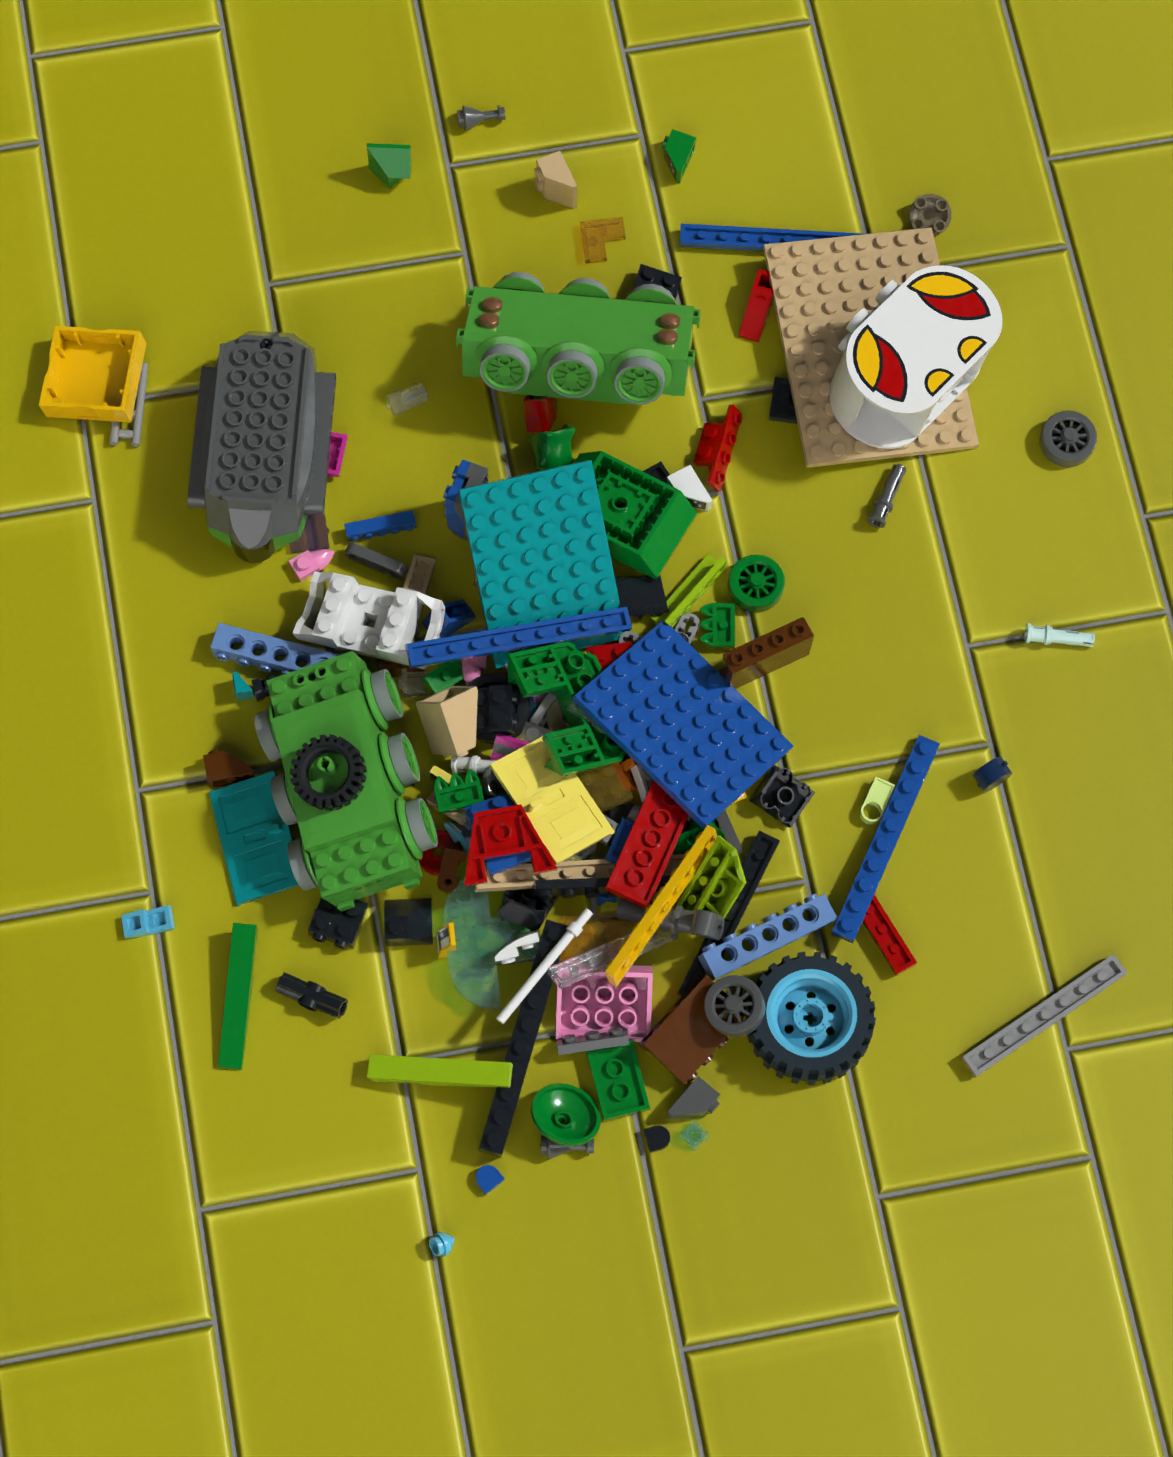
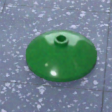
M557 1083L543 1087L537 1092L531 1104V1116L537 1129L545 1137L561 1145L579 1146L586 1144L596 1136L601 1125V1115L595 1101L583 1090L569 1084Z

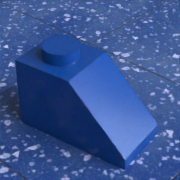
M465 600L444 604V622L439 637L450 636L477 617ZM431 612L421 622L427 631L430 625Z

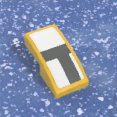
M453 922L442 926L436 933L438 959L448 958L447 952L456 951Z

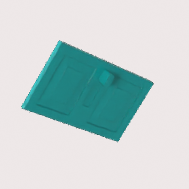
M275 770L214 791H209L236 906L299 886L292 872L287 853L288 842L294 841L290 825L284 823L279 815L272 796L271 779L277 776Z

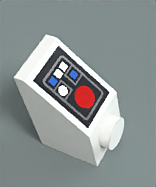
M691 465L667 476L666 484L680 490L693 508L704 511L711 510L713 500Z

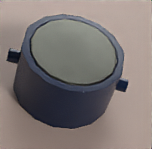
M1001 756L989 761L973 774L978 787L982 788L984 792L999 786L1012 775V771L1007 766L1008 763Z

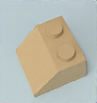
M561 151L536 159V168L534 169L536 179L534 184L537 191H541L547 200L572 209L576 208L577 185Z

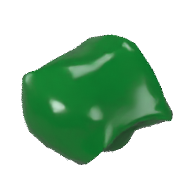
M564 424L562 430L536 433L528 438L532 446L537 469L546 470L568 465L573 460L571 452V439L575 433L573 426Z

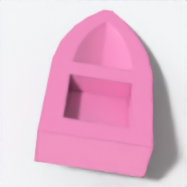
M320 549L312 552L307 550L289 560V564L301 582L312 576L314 571L319 572L325 568L331 561L334 550Z
M487 655L462 659V673L467 686L474 679L481 676L482 670L486 669Z

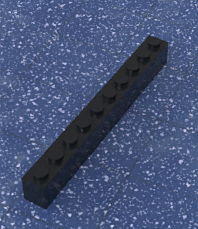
M546 919L530 976L567 932V925ZM560 955L521 1003L504 1061L513 1064L510 1088H496L478 1149L480 1152L500 1158L502 1156Z

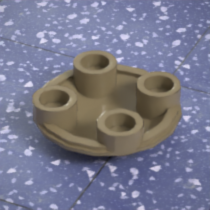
M935 194L917 197L909 210V222L912 228H932L934 236L943 233L949 226L952 218L948 201Z

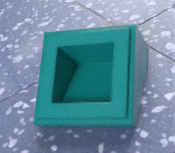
M233 672L232 677L236 699L240 701L254 698V693L250 686L237 672Z

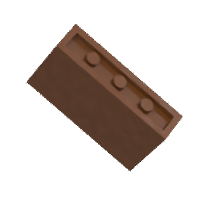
M801 617L724 653L722 657L727 666L720 669L719 673L727 680L730 687L733 686L737 689L809 655L814 635L805 618Z
M700 975L638 1044L644 1051H649L676 1078L675 1081L678 1084H685L686 1082L689 1084L698 1074L696 1071L699 1067L708 1064L713 1058L712 1053L717 1047L719 1049L723 1047L729 1039L715 1030L705 1015V996L709 988L715 983L708 975ZM723 990L719 993L725 998L728 997V995ZM716 998L715 1005L724 1004V1002ZM724 1010L716 1011L717 1015L721 1014ZM737 1018L734 1019V1023H739Z

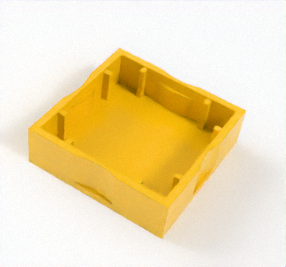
M55 326L49 352V367L44 377L39 407L45 416L131 423L147 344L141 332Z

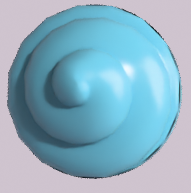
M443 1232L435 1233L429 1239L432 1253L435 1256L442 1257L448 1255L452 1250L455 1238Z

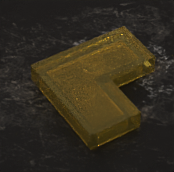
M623 217L580 221L585 263L607 261L605 242L625 240L626 238Z

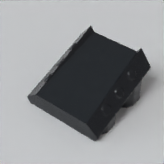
M648 575L615 577L621 608L627 607L631 622L640 621L643 615L647 614L658 617L664 613H669L661 575L656 580Z
M774 765L768 770L766 776L750 796L749 801L790 828L815 792L806 783L795 779L793 773L788 768L780 769Z
M531 889L506 890L503 893L501 906L497 913L501 921H509L533 932L540 929L559 896L542 900L539 897H532Z

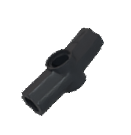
M285 972L280 977L275 989L276 992L297 1001L299 1005L314 1012L318 1010L338 1019L345 1014L348 1000L327 991L317 983L312 981L305 982Z

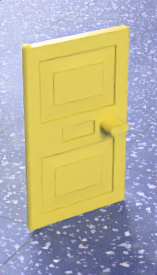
M542 737L491 763L489 767L515 805H522L553 862L557 865L605 837L613 835L615 831L576 773L560 776L544 767L551 757Z

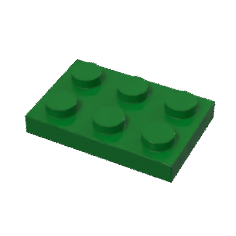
M629 1040V1045L586 1051L604 1121L650 1110L633 1040Z

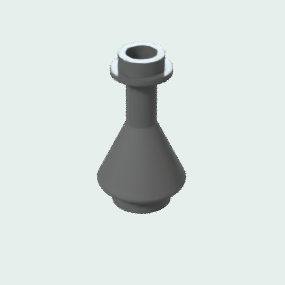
M463 105L462 110H457L459 128L464 127L465 131H468L482 121L499 119L501 123V120H505L504 107L498 105L497 110L482 112Z
M541 1135V1155H547L548 1160L570 1150L586 1151L587 1156H589V1153H594V1139L579 1146H565Z

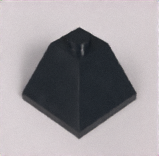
M431 898L385 900L384 935L386 946L433 945Z

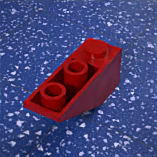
M758 269L738 337L755 342L760 341L773 302L772 285L770 287L769 271Z

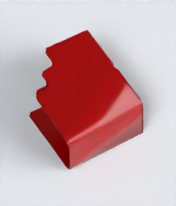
M526 395L523 401L527 432L542 433L550 431L557 418L556 398L543 397L541 399H534L533 395Z

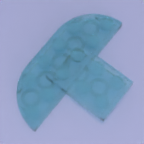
M464 878L459 882L457 888L448 895L444 906V925L451 922L454 923L456 951L447 952L450 976L457 991L472 1004L486 1009H501L496 966L534 961L539 942H536L535 947L529 949H522V946H519L520 954L518 957H515L516 961L506 964H502L501 961L496 962L495 955L505 945L531 932V930L506 920L501 921L500 917L491 918L488 892H475L474 886L464 887Z

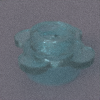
M693 1121L686 1131L680 1133V1138L689 1144L691 1150H697L703 1141L708 1140L709 1134L699 1126L698 1122ZM692 1134H696L697 1137L693 1138Z

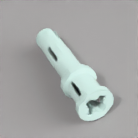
M1027 623L1024 641L1025 643L1030 641L1042 642L1044 645L1053 642L1093 647L1095 633L1056 630L1050 627V625L1039 627Z

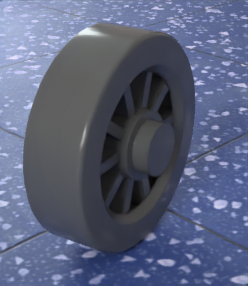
M1075 411L1055 413L1045 422L1040 434V446L1044 455L1051 462L1063 467H1074L1087 461L1097 443V432L1093 423L1086 416ZM1063 422H1069L1067 428L1065 427ZM1073 424L1078 425L1076 429L1072 428ZM1082 430L1085 431L1084 434H1078V433H1080Z
M730 975L717 980L709 988L705 996L704 1011L708 1021L715 1030L728 1037H742L750 1034L761 1024L765 1015L766 1005L762 992L753 981L743 976ZM730 986H737L735 995L732 994ZM725 988L729 995L727 998L719 994ZM743 988L748 991L741 996ZM716 998L723 1001L724 1004L715 1005ZM752 1008L751 1013L747 1012L746 1009ZM724 1010L721 1014L717 1015L716 1011ZM743 1015L747 1016V1018L742 1021L741 1017ZM737 1018L739 1023H734V1019Z

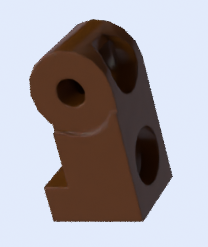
M448 848L443 849L437 886L442 892L451 893L457 888L458 878L456 875L459 862L465 863L467 852Z

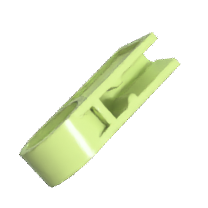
M875 777L860 809V818L864 823L875 825L880 822L896 785ZM869 805L875 806L879 809L880 816L877 819H869L864 815L863 809Z

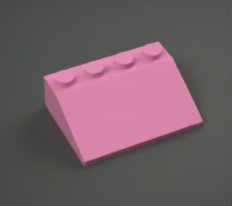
M558 963L556 1039H561L562 1036L574 1034L575 1037L584 1036L589 1031L604 1033L608 1032L611 1028L621 1027L622 1030L628 1029L629 1040L641 1042L651 1031L652 966L632 965L616 987L608 982L605 973L607 965Z

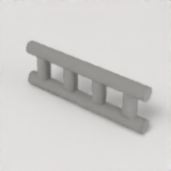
M147 363L142 365L135 410L132 419H134L133 430L120 429V422L111 421L110 445L116 446L118 445V438L132 439V446H140L148 373Z

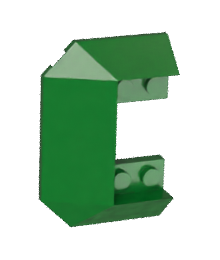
M569 641L510 653L507 656L508 685H518L523 698L553 691L570 728L546 733L542 737L551 757L544 767L560 776L619 763L625 755V752L572 700L574 695L602 673L603 670L595 655L579 651L575 648L576 645Z

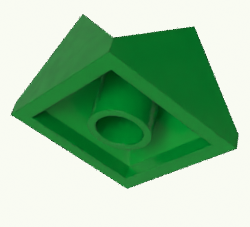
M367 143L369 169L388 188H391L402 178L410 179L412 172L410 145Z

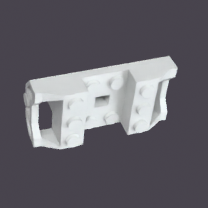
M314 571L310 583L309 597L303 615L296 622L293 634L297 640L348 652L353 651L356 654L409 666L405 645L414 643L415 636L419 637L421 629L417 621L423 604L432 609L430 625L424 641L440 638L445 606L442 600L432 598L417 591L397 587L395 592L360 585L351 576L334 572L320 573ZM328 582L329 586L323 600L324 584ZM370 622V626H374V628L366 626V623ZM421 666L416 668L425 669L427 666Z

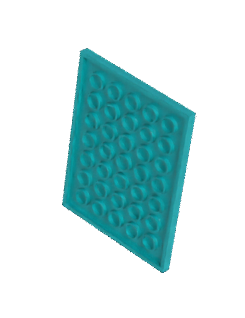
M592 460L458 489L487 630L621 608ZM624 632L569 642L576 645V649L618 640ZM538 647L492 654L494 667L496 669L505 667L504 665L508 663L507 656L510 653Z

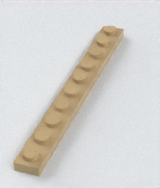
M684 854L671 855L663 876L671 875L672 871L679 867L683 861ZM605 859L563 861L556 865V871L534 874L531 863L520 864L490 875L487 866H485L487 883L474 885L475 892L531 889L535 880L608 878L615 864Z

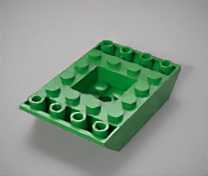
M603 451L580 453L574 463L592 460L610 556L656 580L695 519L697 512L680 490ZM622 502L626 507L618 508L614 503Z

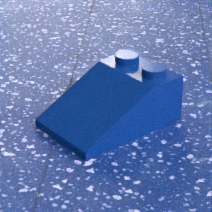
M507 792L464 808L471 832L475 812L514 806ZM530 852L486 859L484 862L490 875L528 862L531 860Z

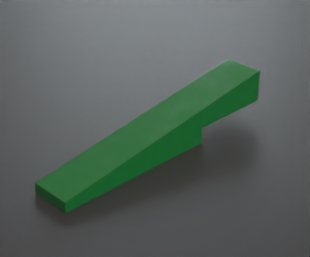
M233 923L218 1068L242 1070L254 978L253 968L258 936L257 925Z

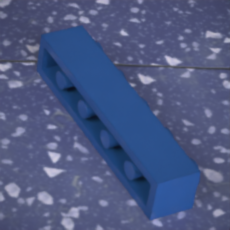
M413 510L346 523L344 525L348 542H357L359 539H371L374 536L382 537L389 533L397 534L404 530L411 531L416 528V521Z

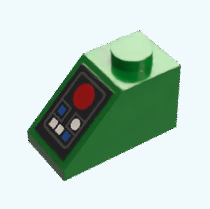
M672 129L670 136H665L662 148H664V159L675 181L680 183L695 150L696 137Z

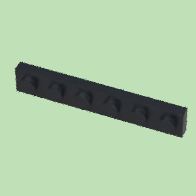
M670 875L662 876L654 895H657L660 888L667 884ZM609 877L535 880L531 887L532 897H539L542 900L551 899L553 896H562L564 899H570L579 895L594 898L599 895L608 894L609 897H617V895L605 890Z

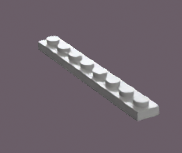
M1114 954L965 1054L961 1059L976 1078L1117 982L1128 972Z

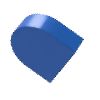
M491 1165L480 1167L476 1173V1182L485 1195L505 1180L500 1172Z

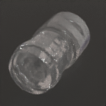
M420 382L404 390L387 395L388 404L385 406L387 410L390 409L393 415L396 416L410 410L414 406L424 404L429 398L423 384Z

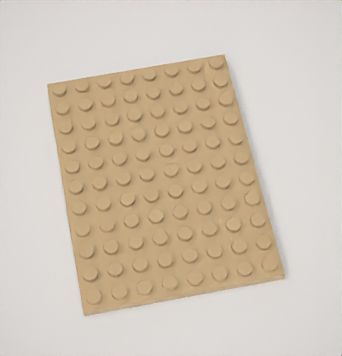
M932 228L764 244L763 252L767 271L770 274V287L772 285L773 302L806 468L978 448L979 441L967 388L912 443L897 449L872 447L852 437L839 424L830 404V384L843 355L838 345L850 332L846 327L852 318L863 308L871 313L879 304L875 300L877 295L891 280H894L901 286L916 271L931 266H940Z

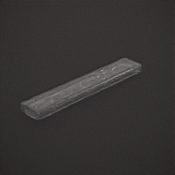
M658 927L639 955L678 939V934L672 933L669 929ZM632 933L548 968L547 974L561 989L606 970L609 961L614 960L619 953L621 944L627 941Z

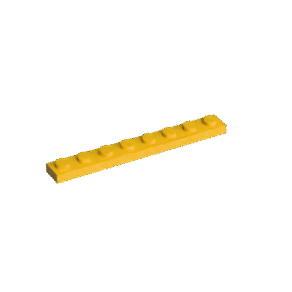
M707 825L704 831L697 835L695 844L690 850L685 852L683 861L678 868L672 871L667 884L660 888L653 904L646 908L640 923L638 922L634 925L632 934L627 941L621 944L619 953L614 960L609 961L605 973L610 984L616 987L619 985L685 890L717 838L715 828Z

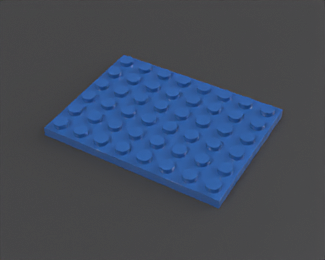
M663 620L574 695L572 700L702 829H705L707 825H710L793 748V745L733 686L730 687L727 680L677 631L665 624V620Z

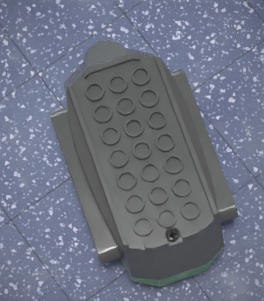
M248 331L235 340L220 344L216 366L202 365L187 497L188 508L205 509L209 533L233 548L236 555L243 561L250 563L263 562L270 558L275 551L298 540L304 530L308 515H324L336 373L318 372L315 349L294 333Z

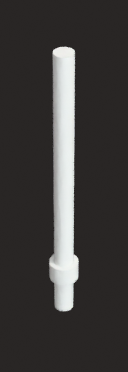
M585 908L576 921H572L566 928L567 932L496 1017L500 1023H505L574 937L577 938L583 931L582 927L593 915L589 909Z

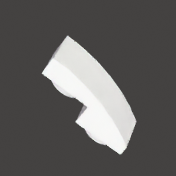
M538 930L524 934L509 942L495 955V961H501L502 964L516 961L515 957H518L520 954L519 946H522V949H529L535 947L536 942H540Z

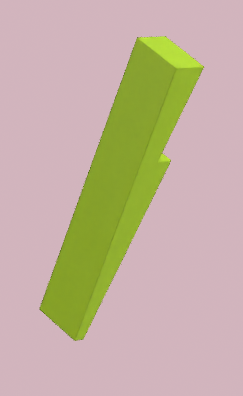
M370 1054L367 1078L374 1082L510 1088L513 1064L511 1062Z

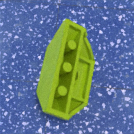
M717 836L678 901L677 905L683 906L685 910H705L716 913L725 919L745 886L746 879L737 849L723 837Z

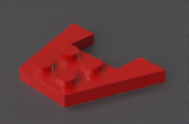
M521 804L474 813L464 887L487 883L484 860L530 852L534 874L557 870L555 863Z

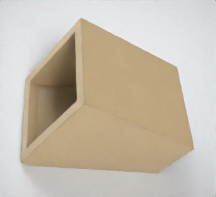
M450 686L415 703L432 754L442 755L443 757L455 755L458 758L467 755L468 750L476 747L477 686Z

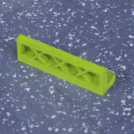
M708 554L666 601L669 613L652 617L651 622L657 626L665 620L664 623L674 629L680 618L693 608L723 574L727 561L723 557L717 561Z

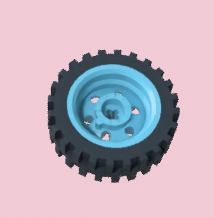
M799 952L797 957L790 959L789 955L782 958L781 963L777 965L775 963L771 964L768 967V971L760 975L756 984L764 996L766 1010L761 1024L748 1034L749 1043L753 1044L754 1054L756 1057L760 1056L764 1060L763 1065L767 1069L773 1068L777 1071L776 1076L782 1079L785 1075L792 1078L791 1082L798 1084L799 1080L807 1081V1085H815L816 1081L822 1080L826 1084L831 1082L832 1078L836 1076L839 1078L845 1076L847 1070L850 1068L854 1069L860 1058L866 1053L875 1026L874 1001L871 1002L869 986L864 987L862 984L863 977L859 973L854 975L850 971L852 966L847 962L844 965L837 963V957L833 955L830 956V959L822 958V952H814L813 956H806L805 952ZM807 993H814L816 996L815 999L807 998ZM792 1002L794 1009L788 1010L785 1005ZM833 1005L836 1009L835 1012H829L827 1006ZM752 1008L747 1009V1012L751 1013ZM807 1017L811 1018L812 1025H808ZM785 1027L794 1028V1031L788 1034L784 1029ZM826 1030H834L835 1034L829 1036ZM810 1037L814 1044L811 1047L805 1044L806 1038Z

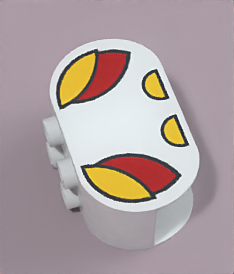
M944 265L931 266L916 271L901 286L894 280H891L877 295L875 300L879 304L871 313L863 308L847 325L846 329L850 332L838 345L843 355L830 384L829 398L837 421L855 439L869 446L882 449H897L912 443L976 379L988 353L1000 336L1002 313L996 297L988 286L978 277L963 269Z

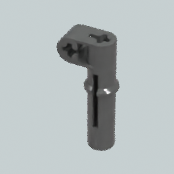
M621 898L617 908V918L640 923L646 909ZM677 905V907L671 908L659 927L669 929L674 934L683 932L720 940L724 930V918L713 912L700 909L690 911L685 910L681 905Z

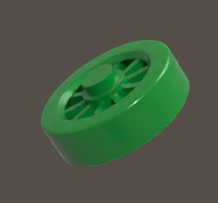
M749 555L741 558L732 567L729 574L728 591L732 600L740 608L750 612H763L774 607L783 595L785 576L779 564L773 559L764 555ZM753 566V573L746 567ZM757 566L764 567L761 573L757 572ZM768 570H770L773 573L771 575L764 576Z

